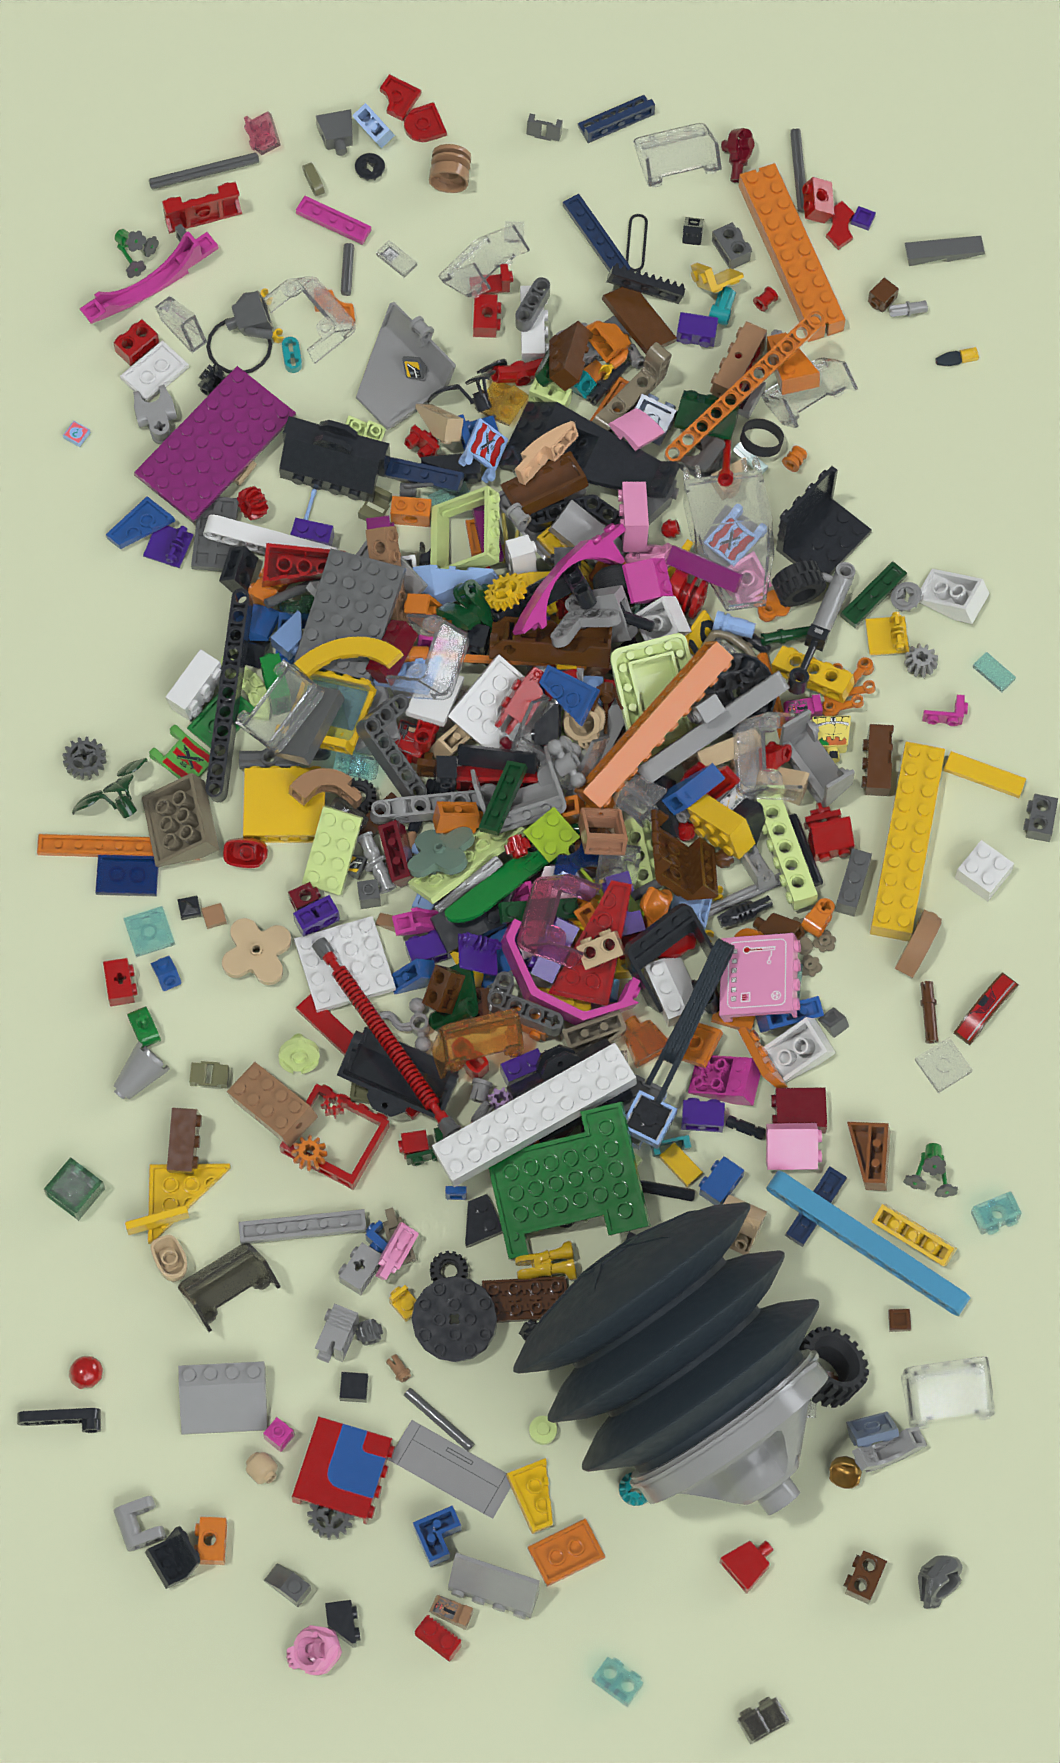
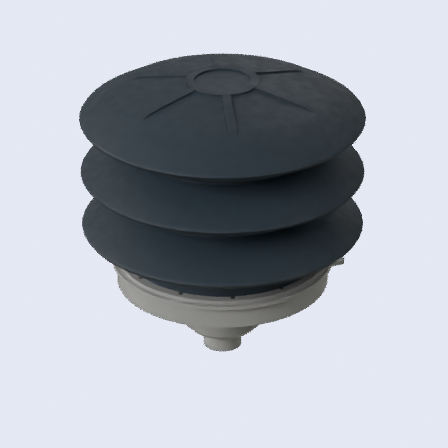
M747 1202L713 1205L700 1210L687 1211L634 1235L608 1252L583 1271L541 1317L538 1324L527 1337L513 1367V1372L521 1374L548 1371L573 1364L575 1368L562 1384L548 1413V1421L555 1423L581 1420L607 1413L609 1415L597 1431L582 1462V1470L590 1472L634 1466L635 1470L631 1475L630 1485L633 1488H639L650 1504L661 1502L676 1494L702 1496L741 1505H748L758 1500L768 1515H772L784 1508L800 1494L790 1476L799 1467L810 1399L828 1379L827 1373L818 1362L819 1354L817 1351L809 1349L799 1350L818 1311L819 1301L816 1299L786 1301L759 1309L757 1305L770 1289L785 1258V1253L777 1250L744 1254L728 1260L723 1258V1255L737 1238L750 1211V1203Z

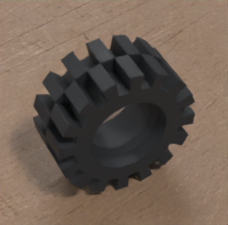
M358 777V780L355 781V778H352L350 787H355L359 791L364 792L366 799L355 810L340 797L342 808L347 813L351 812V814H358V816L362 817V813L367 815L368 811H371L372 804L377 800L375 787L373 788L371 782L368 783L367 779L362 781V777Z
M445 1251L444 1254L442 1252L438 1253V1257L435 1256L430 1264V1278L433 1282L445 1278L440 1271L446 1264H452L457 1268L456 1277H468L466 1260L462 1258L461 1254L457 1255L455 1251L452 1253Z

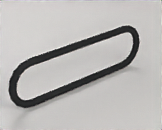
M634 214L629 220L626 250L627 262L629 260L632 219L639 216L645 220L642 264L639 268L633 269L634 272L641 270L645 262L648 220L643 214Z

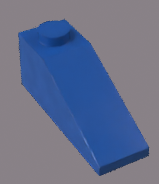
M816 996L800 1000V1010H797V1018L788 1013L758 1015L756 1020L759 1031L762 1033L796 1024L806 1017H822L824 1013L820 998Z

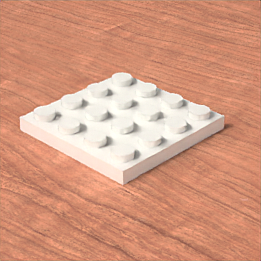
M497 655L453 707L448 718L481 746L499 748L502 746L499 743L500 739L504 736L509 737L512 741L515 740L528 745L531 741V729H534V724L554 703L553 701L548 702L546 695L543 693L524 724L517 723L510 735L505 733L506 727L512 720L510 717L507 716L502 726L497 728L495 722L502 713L500 712L502 708L500 706L501 702L513 691L511 687L517 678L524 677L503 657Z
M373 916L311 933L304 937L294 938L317 1012L351 1004L346 994L335 981V978H333L332 973L334 971L331 966L327 965L324 960H321L312 948L314 942L323 937L327 939L334 949L333 953L337 957L336 961L340 966H346L367 998L396 991Z

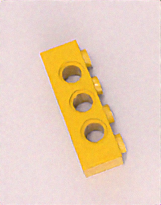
M782 645L771 664L773 674L780 671L784 679L788 680L791 670L800 667L805 654L798 652L793 647L788 648ZM813 656L807 669L809 673L807 688L844 703L854 686L853 674L848 670L838 669L829 662L819 661Z
M887 1204L881 1205L872 1220V1223L942 1266H947L957 1247Z

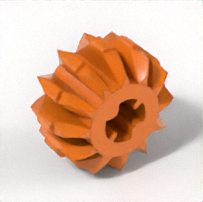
M309 1135L307 1141L301 1137V1144L294 1143L295 1150H292L291 1153L295 1157L293 1159L294 1164L299 1163V1169L307 1166V1171L310 1172L311 1166L318 1170V1163L325 1164L323 1157L327 1156V1151L324 1150L326 1145L325 1143H320V1138L317 1137L312 1141V1136ZM307 1151H310V1152L312 1153V1151H313V1155H312V1156H309L308 1154L306 1155V1152H307Z

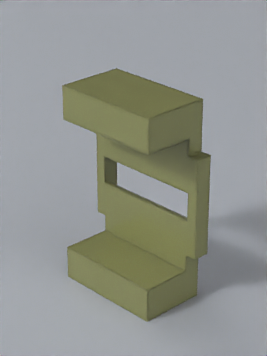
M376 486L375 498L371 503L385 509L384 512L381 513L367 506L368 501H365L358 512V518L366 521V518L384 516L390 507L389 503L392 500V493Z
M207 1061L191 1063L190 1086H197L199 1084V1086L217 1087V1085H221V1088H228L229 1065ZM208 1065H213L211 1084L206 1083Z

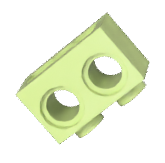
M535 378L529 390L528 402H558L568 408L572 400V389L569 388L564 391L555 382L542 387Z

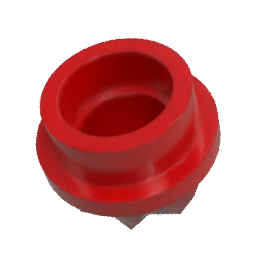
M676 519L665 521L661 527V533L666 538H676V535L681 534L678 521Z
M692 823L678 824V838L680 840L690 841L695 837L696 833L694 830L696 828Z

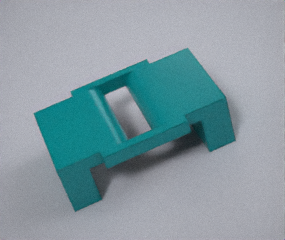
M689 1135L662 1140L660 1146L681 1141L683 1150H688L691 1148ZM651 1146L653 1157L659 1156L661 1154L660 1147L657 1149Z

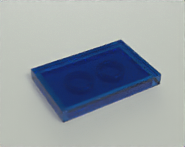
M98 855L96 895L157 897L159 867L155 865L154 856Z

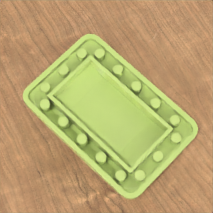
M680 633L671 634L620 647L611 653L610 662L618 698L624 707L621 711L626 731L691 659L688 642L684 635ZM682 716L677 721L678 726L664 736L665 741L659 747L655 746L653 748L651 757L699 724L692 723L687 716ZM709 743L708 745H706V746L703 747L702 749H705V748L709 747L711 743Z

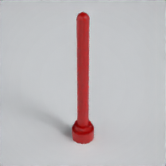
M732 438L731 440L724 439L725 448L723 449L722 470L718 473V483L725 487L733 483L734 477L733 472L730 470Z

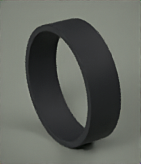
M766 419L747 421L740 435V442L743 448L759 457L776 455L781 450L784 441V434L781 428ZM754 428L767 430L778 439L779 444L774 447L758 446L746 437L745 432Z

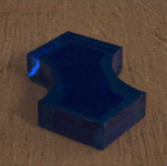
M581 842L579 849L574 853L557 856L552 876L556 877V875L564 871L575 877L576 873L582 868L597 867L600 855L584 854Z

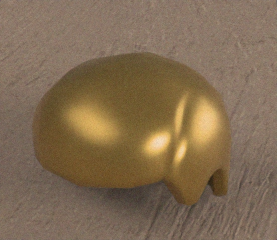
M836 1457L831 1462L829 1468V1479L838 1487L850 1489L856 1487L860 1482L862 1471L856 1464L855 1459L851 1457Z

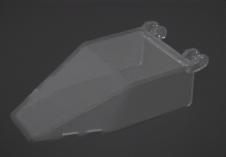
M754 457L752 460L754 467L752 471H748L746 459H741L743 472L733 473V483L726 487L718 483V475L701 477L699 465H695L694 473L696 478L693 479L689 478L688 467H683V504L694 553L744 574L737 593L709 582L726 611L766 606L774 560L772 514L760 462L757 457Z

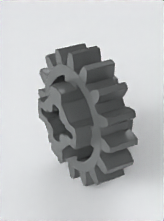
M78 737L77 743L70 741L71 747L66 746L65 750L67 753L62 755L64 767H67V773L72 772L73 778L80 775L81 780L85 776H88L89 780L92 779V774L99 776L98 770H104L103 764L107 763L106 752L102 750V744L97 745L96 739L90 742L88 737L85 738V741Z
M310 1503L309 1506L313 1511L307 1512V1516L312 1518L308 1523L309 1525H315L312 1531L315 1533L319 1530L320 1538L326 1534L328 1540L331 1539L332 1535L339 1539L340 1532L346 1535L345 1528H352L349 1520H354V1516L333 1510L334 1516L330 1524L328 1515L331 1509L325 1507L319 1509L321 1506ZM317 1520L323 1521L326 1529L320 1526ZM339 1522L342 1523L338 1528L334 1529Z

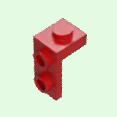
M500 264V274L471 277L472 295L510 292L513 272L509 271L508 264Z

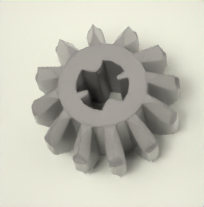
M920 643L917 644L916 648L911 646L909 652L905 654L906 660L904 662V665L908 667V673L914 671L915 677L921 674L923 678L926 676V673L931 675L933 669H936L938 665V655H934L935 650H928V644L924 648L921 647Z

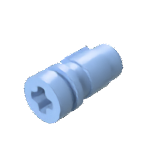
M718 610L713 630L727 631L738 636L752 638L756 623L732 617L729 613L725 615V612Z

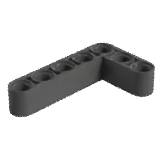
M398 694L386 699L361 719L356 725V731L402 797L415 796L413 789L416 791V796L427 795L426 786L385 729L387 725L409 707L408 698L403 694ZM381 712L384 714V720L381 717ZM367 723L370 726V731L367 729ZM378 740L381 741L382 748L379 746ZM390 756L393 758V764L390 761ZM402 773H403L404 776H405V780L402 779V776H401Z

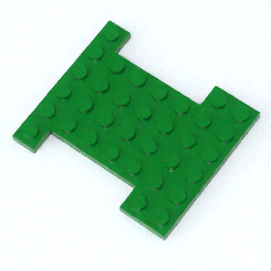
M623 1102L581 1111L585 1129L584 1133L527 1146L489 1167L508 1259L530 1254L526 1236L528 1233L603 1215L608 1236L650 1226Z

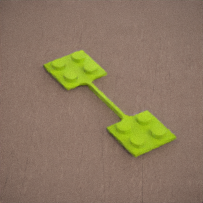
M552 807L524 830L523 833L549 863L558 855L566 854L591 885L597 887V892L602 898L603 891L569 853V847L580 836L557 809ZM630 896L628 912L640 910L643 918L644 912Z

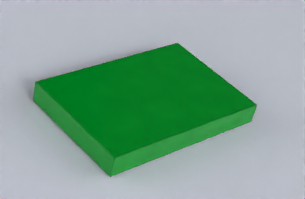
M234 692L227 693L226 698L232 697ZM218 694L187 727L194 736L210 749ZM242 696L236 733L257 711ZM226 711L223 717H228L231 711ZM228 730L222 731L220 736H226Z

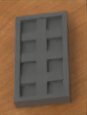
M218 497L196 520L192 569L223 570L229 548L234 546L210 540L203 535L209 515H218L237 520L239 504L237 498Z

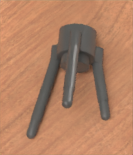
M400 483V496L416 497L417 488L432 487L434 484Z

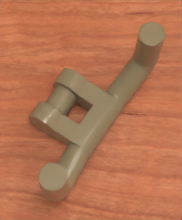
M714 630L703 642L704 644L708 641H714L716 638L729 640L745 654L756 657L752 650L753 645L750 642H746L742 639V636L730 632Z

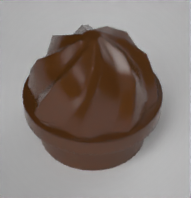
M719 849L715 853L716 866L729 868L734 863L733 856H728L723 849Z

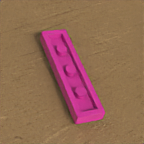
M307 196L303 197L296 208L297 215L363 245L372 230L371 226Z

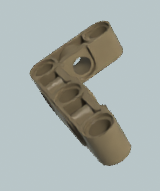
M654 343L646 353L645 362L640 372L594 417L592 422L612 432L613 430L608 424L635 409L641 395L648 396L665 378L672 354L659 343ZM618 408L620 412H615L613 409Z

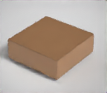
M221 903L201 908L207 929L227 924Z

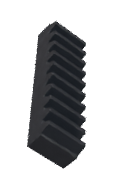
M619 263L612 267L606 281L676 304L680 303L685 293L683 283L677 286L676 281L673 284H670L669 279L663 282L661 276L656 280L654 274L648 277V272H645L644 275H641L640 270L634 273L632 267L629 271L626 269V265L619 268Z

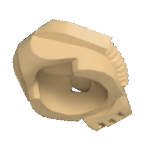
M597 703L595 711L592 712L590 710L583 726H580L564 710L561 726L570 739L578 741L580 747L589 751L598 746L600 733L605 725L606 711Z

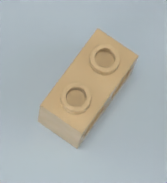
M611 929L600 932L599 938L593 940L592 937H588L580 941L581 945L576 948L585 970L624 955V947L617 931L611 932ZM608 938L615 942L613 950H608L605 947V942ZM589 946L596 950V955L593 958L588 957L586 954V949Z

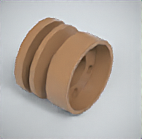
M443 144L435 147L432 151L429 174L430 185L438 191L445 193H458L465 190L469 183L471 153L466 148L455 144Z

